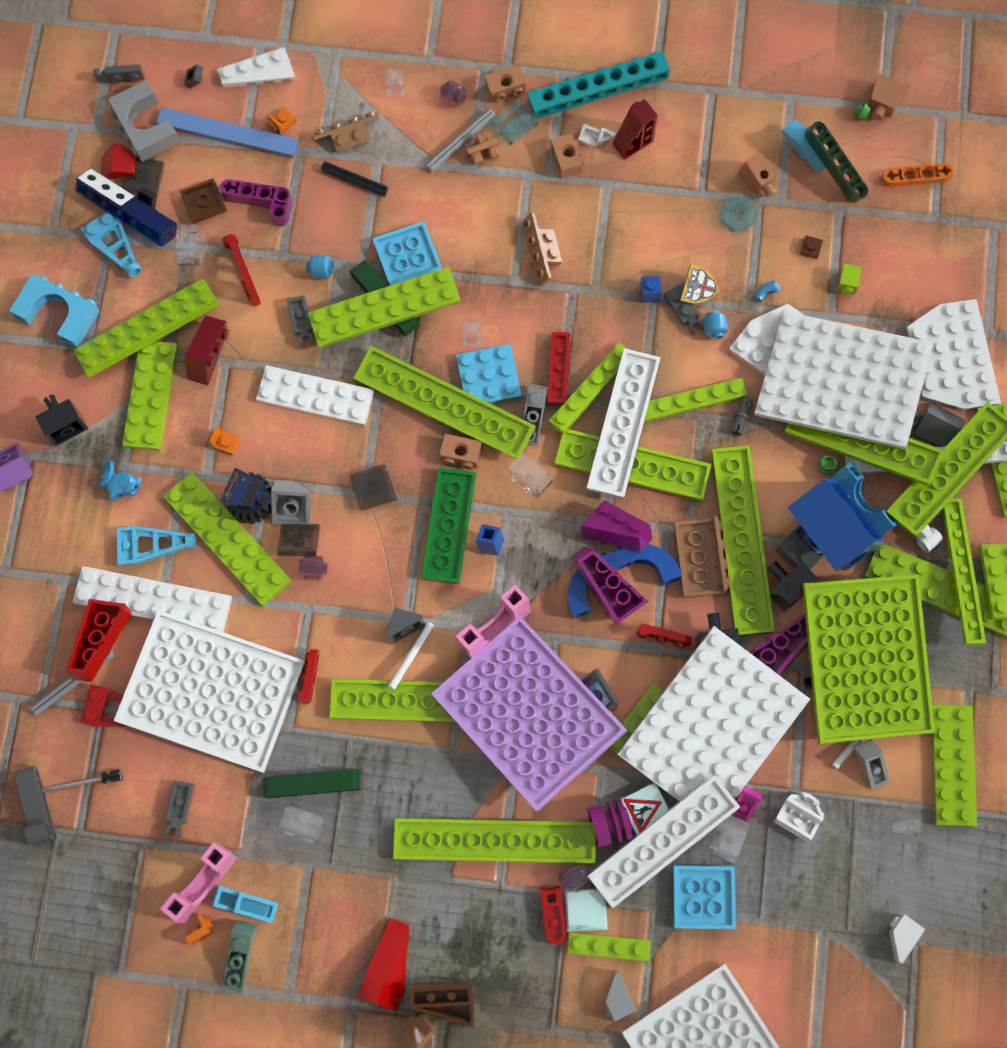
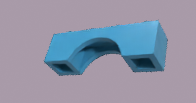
M854 463L845 465L830 479L836 480L841 484L880 536L884 537L899 524L886 514L889 508L876 509L867 504L861 492L862 482L865 477Z

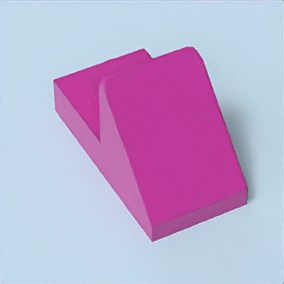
M744 785L735 799L740 808L727 818L745 827L759 804L762 794Z

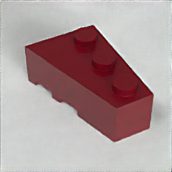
M645 99L631 105L612 143L624 160L654 142L658 115Z
M205 315L184 356L187 380L209 385L224 341L227 340L229 335L226 321Z

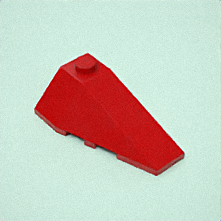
M390 917L357 994L358 997L397 1012L405 992L409 925Z

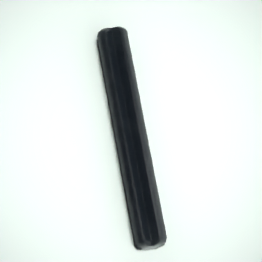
M326 161L321 166L322 172L382 196H386L388 193V186Z

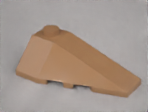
M415 1013L407 1020L409 1025L406 1027L405 1048H422L439 1032L424 1013L419 1015Z

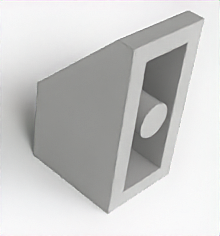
M870 739L855 746L857 762L870 788L875 789L890 782L883 752L876 743Z
M619 972L614 973L605 999L607 1006L603 1007L608 1019L613 1018L614 1022L637 1011Z

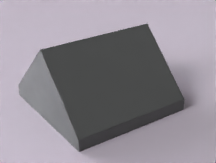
M930 402L914 436L936 447H944L962 430L965 419Z
M394 607L386 633L391 645L424 627V619L421 614Z

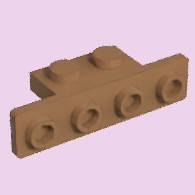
M375 111L366 113L363 119L359 120L358 117L349 119V123L342 126L341 123L332 125V129L325 132V129L315 131L312 140L331 135L336 152L370 140L365 122L379 118L381 114H376Z
M530 213L523 220V228L527 237V244L534 264L536 278L539 286H544L551 279L548 265H560L562 258L554 229H539L535 213Z

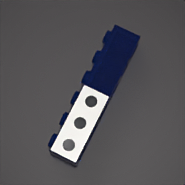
M92 168L76 178L75 192L160 247H163L176 237V222Z

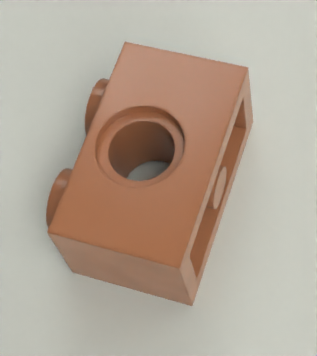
M519 65L485 75V85L491 102L503 101L508 97L519 96L526 92L525 80Z
M572 133L552 138L551 150L561 179L582 173V166L585 163L583 156L578 153L579 144L577 139H573ZM570 154V155H572V156H571V157H566V156H564V155Z
M445 434L439 454L440 460L447 465H454L455 463L466 469L477 468L482 450V442ZM458 450H464L466 452L462 456H458L455 454Z

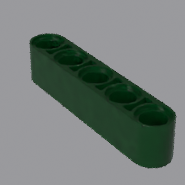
M817 121L809 126L805 131L807 141L846 198L852 203L865 198L868 194L867 185L823 122ZM813 129L818 131V135L814 133ZM824 144L828 146L829 150L824 148ZM834 159L838 161L839 166L835 164ZM844 174L849 177V181L845 179ZM855 189L859 191V196L856 195Z
M365 260L349 271L353 279L366 293L388 287ZM415 317L394 325L406 337L418 328L420 323Z
M360 769L267 776L262 778L263 798L361 790Z

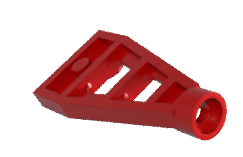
M234 234L226 235L222 242L224 247L230 249L234 254L244 279L240 282L248 301L252 300L254 306H258L261 304V301L238 247L237 237Z
M90 684L80 723L97 727H129L115 722V718H106L104 716L107 702L113 700L121 704L123 695L112 689Z

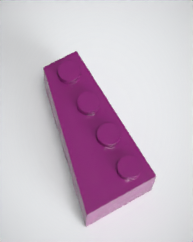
M585 546L570 557L608 618L616 624L649 602L593 549Z

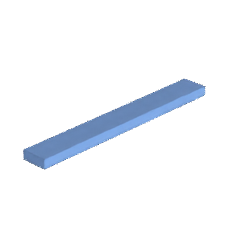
M163 107L156 122L158 125L169 119L174 130L292 158L295 156L299 143L298 139Z

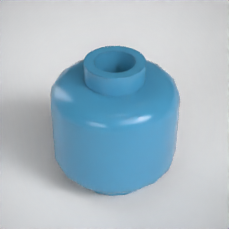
M312 255L310 261L306 263V270L310 272L311 277L314 279H327L334 273V260L329 255Z
M711 311L705 314L702 320L705 335L712 337L713 340L723 338V335L728 332L726 316L720 313V311Z

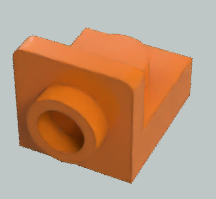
M285 107L274 116L271 113L267 115L269 127L273 131L277 130L281 135L297 122L296 117Z
M217 426L214 431L210 432L208 437L212 449L234 455L240 440L239 436L221 431L220 427Z
M204 914L197 916L202 927L196 926L188 931L189 935L184 937L188 945H194L214 933L212 930L214 925L209 916L205 917Z

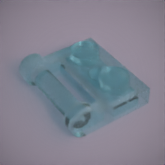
M520 99L514 101L513 105L499 116L490 119L492 126L510 145L538 125V120L525 108ZM517 110L520 112L519 115H517L514 119H512V120H511L510 122H508L506 125H504V126L501 125V123H502L504 120H506L509 116H511V115H512L513 113H515Z

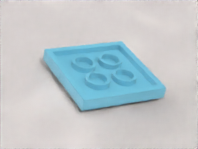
M425 221L373 238L389 286L442 269Z
M511 344L456 354L463 391L490 404L522 398Z
M673 866L674 928L736 929L735 867Z

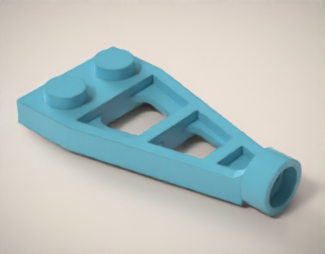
M111 209L81 228L89 242L122 268L130 278H134L141 273L142 268L136 262L123 225ZM115 231L119 241L109 247L101 239ZM124 247L128 255L120 260L114 255V252Z
M140 526L117 527L118 566L139 565L183 549L196 548L194 533H181ZM139 537L152 538L153 548L150 551L139 553ZM171 537L172 546L159 549V538Z

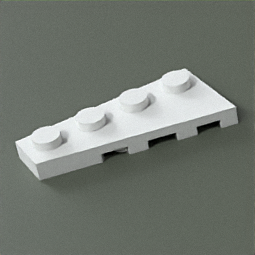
M285 47L217 69L224 88L245 86L247 83L263 84L266 81H273L275 83L290 79V81L296 80Z

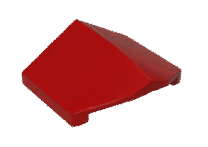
M122 144L110 145L101 158V175L108 180L135 175L136 157L132 150Z

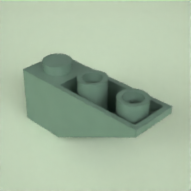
M237 921L231 931L223 987L243 991L258 925Z

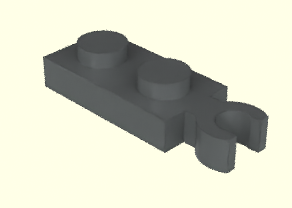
M141 64L105 67V70L93 69V76L96 77V82L108 80L109 82L120 83L121 81L136 82L145 80Z
M678 285L664 293V297L681 324L685 325L688 323L689 332L693 335L695 333L693 326L696 325L702 330L703 324L700 320L696 319L699 317V313L694 305L680 301L683 288L681 285Z
M305 295L286 299L295 335H300V345L304 346L303 340L306 338L313 344V337L308 333L312 332L313 328L308 315L309 311Z
M174 780L165 819L166 821H171L165 830L166 835L170 836L171 830L175 828L177 830L176 837H181L182 829L180 824H187L195 784Z

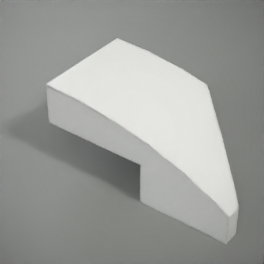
M583 124L577 141L580 144L594 148L614 138L616 133L605 128L598 130Z

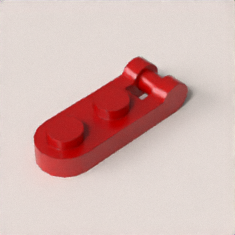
M641 624L637 631V635L641 639L651 637L655 638L656 642L663 644L671 642L675 644V647L686 649V646H691L692 637L689 635L648 624Z
M310 649V652H306L305 655L307 668L306 671H303L301 678L304 686L303 690L298 693V698L303 704H309L312 701L320 654L318 649Z
M557 885L549 889L540 887L546 938L552 944H560L566 937L561 886ZM548 897H556V902L548 903Z

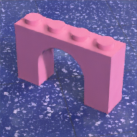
M516 585L500 597L502 606L489 622L478 629H475L470 623L456 635L460 649L470 659L519 616L524 619L532 612L528 597Z
M213 842L200 858L204 861V865L197 876L182 892L173 893L160 910L175 922L187 923L237 859L224 846Z

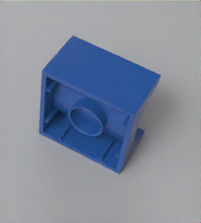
M825 478L787 507L835 571L842 567L849 570L885 543L880 534L836 480Z

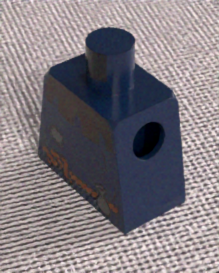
M234 467L221 502L226 507L255 511L258 503L268 506L271 495L263 492L264 485L261 481Z

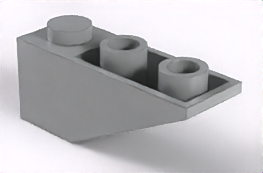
M533 384L528 386L523 420L535 425L536 428L527 444L538 445L548 392V387Z

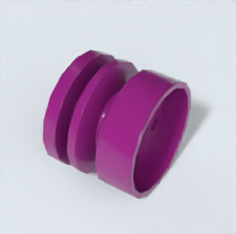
M621 798L615 800L617 809H614L612 802L608 801V811L604 812L601 804L587 807L590 822H593L598 848L612 845L611 835H615L619 843L622 842V832L626 840L632 839L630 817Z

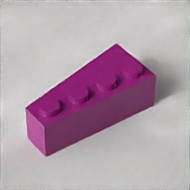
M805 613L749 653L779 676H782L808 646Z

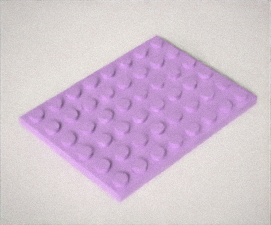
M521 616L514 620L431 693L536 812L541 810L627 732V729Z

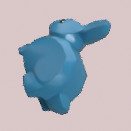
M108 460L104 464V473L100 478L99 484L101 488H107L109 499L115 501L120 497L138 494L142 479L126 472L115 474L114 463Z

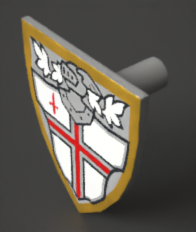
M690 264L687 277L681 280V284L684 287L680 301L700 303L717 295L720 290L714 277L706 269Z

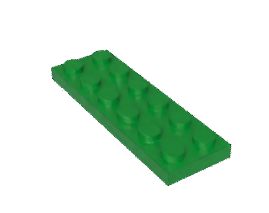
M438 468L422 569V580L460 584L476 472Z

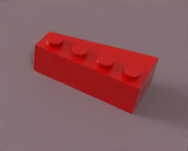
M95 599L88 600L66 668V672L74 680L88 682L94 680L132 614L126 604Z

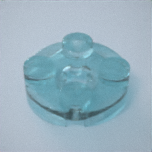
M741 196L727 198L720 210L721 223L723 226L728 227V230L735 233L749 230L757 217V210L752 199ZM736 211H740L742 215L740 218H737V215H734L733 213H736Z

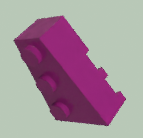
M605 500L581 525L583 540H598L601 544H616L620 548L642 552L652 540L650 524Z

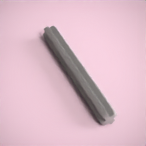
M487 109L426 163V168L430 172H434L468 142L476 132H479L494 119L495 113L491 109Z
M112 651L109 652L102 666L114 657ZM71 676L34 703L30 707L32 713L36 716L82 681L74 680Z

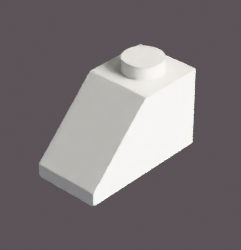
M905 914L899 917L896 915L890 923L892 928L889 931L894 960L898 964H903L925 931L923 927Z

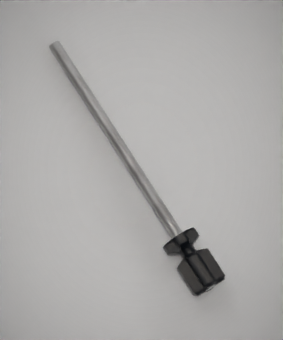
M112 770L109 772V775L106 772H102L101 777L41 789V792L97 781L107 784L109 779L111 782L122 781V770Z

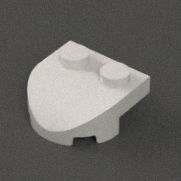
M802 792L801 794H792L788 797L774 822L810 843L819 824L823 820L824 813L821 812L819 807L820 802L814 796Z

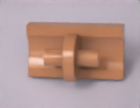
M476 132V138L470 140L471 145L477 143L478 145L468 148L466 151L467 157L470 156L474 165L483 162L481 155L483 151L487 150L490 159L499 156L498 138L483 143V141L489 140L488 135L481 136L480 132Z

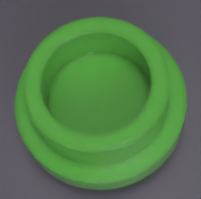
M865 102L862 105L859 104L854 113L856 119L865 120L870 107Z
M831 455L822 456L818 462L819 469L825 474L833 473L838 466L836 458Z

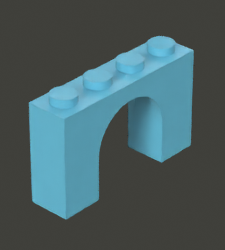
M31 274L9 312L14 318L31 325L39 310L46 303L51 301L67 303L69 307L68 316L57 335L61 341L78 348L100 312L96 303L89 298H86V300L81 298L75 291L71 290L68 292L64 290L65 288L58 283H50L47 278L41 275L37 277Z

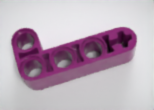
M226 179L221 183L220 190L226 201L270 208V215L276 226H284L288 223L292 199L287 188ZM282 197H287L285 200H279ZM279 213L283 214L280 217H276V215Z

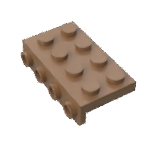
M713 516V518L674 522L679 568L682 574L683 598L726 594L728 588H730L729 576L726 577L725 569H728L727 558L723 557L725 541L721 539L720 532H723L722 521L718 520V516Z

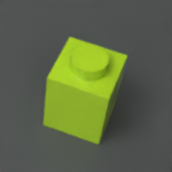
M844 263L840 271L837 291L846 295L855 294L859 287L862 267Z

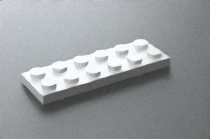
M266 365L256 401L365 427L375 392L373 389Z

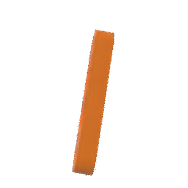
M948 163L889 168L885 170L882 176V183L887 187L947 182L951 179L954 169ZM942 170H945V172L948 173V174L945 175L944 173H941V172H942ZM929 171L931 173V177L925 178L922 175V172ZM904 173H911L913 175V179H906L904 177ZM888 175H891V177L894 178V179H893V180H890V178H887V177H888Z

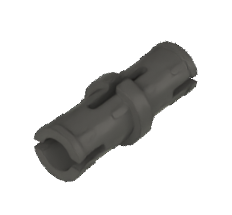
M747 397L741 398L739 409L734 414L735 420L730 430L731 434L734 435L737 430L736 436H742L745 422L749 420L748 414L753 404L752 399L749 398L747 401Z

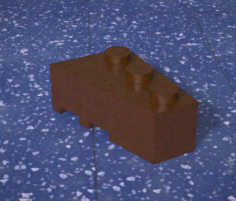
M473 980L411 983L410 1009L474 1027Z

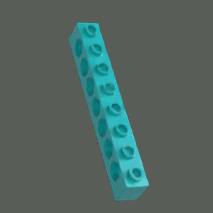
M663 51L659 53L654 52L643 58L638 57L626 63H618L610 68H602L594 73H585L581 77L569 78L558 84L553 83L542 89H534L528 92V104L534 120L669 79L670 67Z

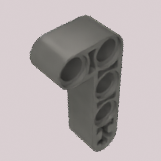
M34 765L15 772V780L28 824L24 828L27 842L30 845L38 846L55 840L56 832L45 792H41L43 785L37 767Z

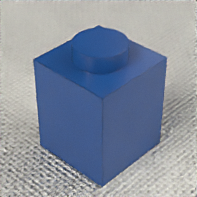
M660 276L641 277L640 293L642 303L660 301L662 294Z
M482 524L476 538L480 553L499 555L504 543L500 527Z

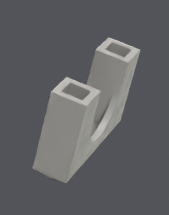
M147 80L108 99L111 104L108 108L112 116L118 117L115 120L120 130H125L123 135L127 143H132L130 148L134 156H139L141 161L181 143L169 119L149 129H137L132 126L134 118L140 112L158 104Z

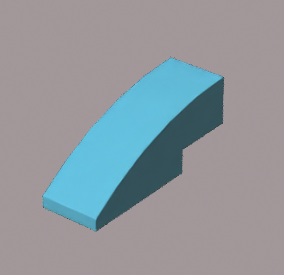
M795 119L781 132L802 160L806 159L815 173H818L826 167L805 137L807 128Z
M217 885L211 906L273 923L278 903Z

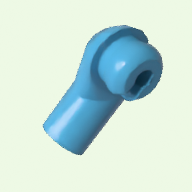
M776 281L762 284L754 299L757 302H762L768 292L778 293L780 285Z

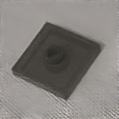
M136 157L135 175L123 177L121 188L129 193L138 194V189L145 187L158 195L165 165L164 162L151 159L141 161L140 158Z
M386 463L350 474L361 511L397 500Z
M282 524L277 549L278 556H317L320 524Z

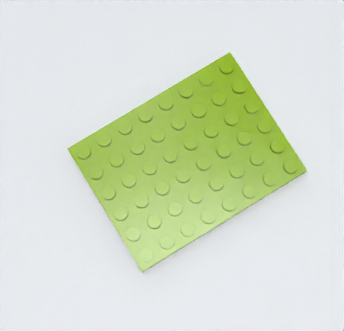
M919 574L802 584L818 743L935 733Z

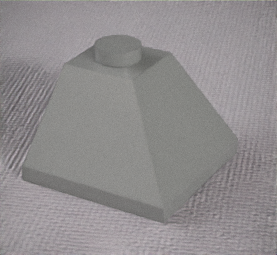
M275 480L271 490L272 524L310 527V491L295 481Z

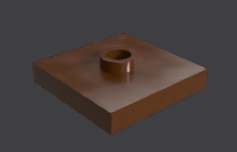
M214 178L180 191L193 224L227 212Z

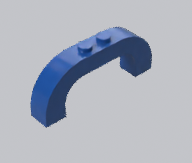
M648 544L642 552L616 547L609 554L605 552L599 554L615 571L634 564L649 565L657 572L662 586L681 580L682 577L681 571L673 557L665 550ZM578 569L570 580L567 594V603L572 619L591 613V607L586 596L588 585Z

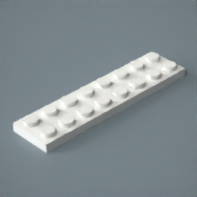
M624 348L586 490L624 499L661 357Z
M82 566L72 603L85 607L89 599L124 603L131 610V616L154 620L159 610L224 633L233 597Z
M712 775L587 876L611 907L614 908L739 809L740 806L719 779Z

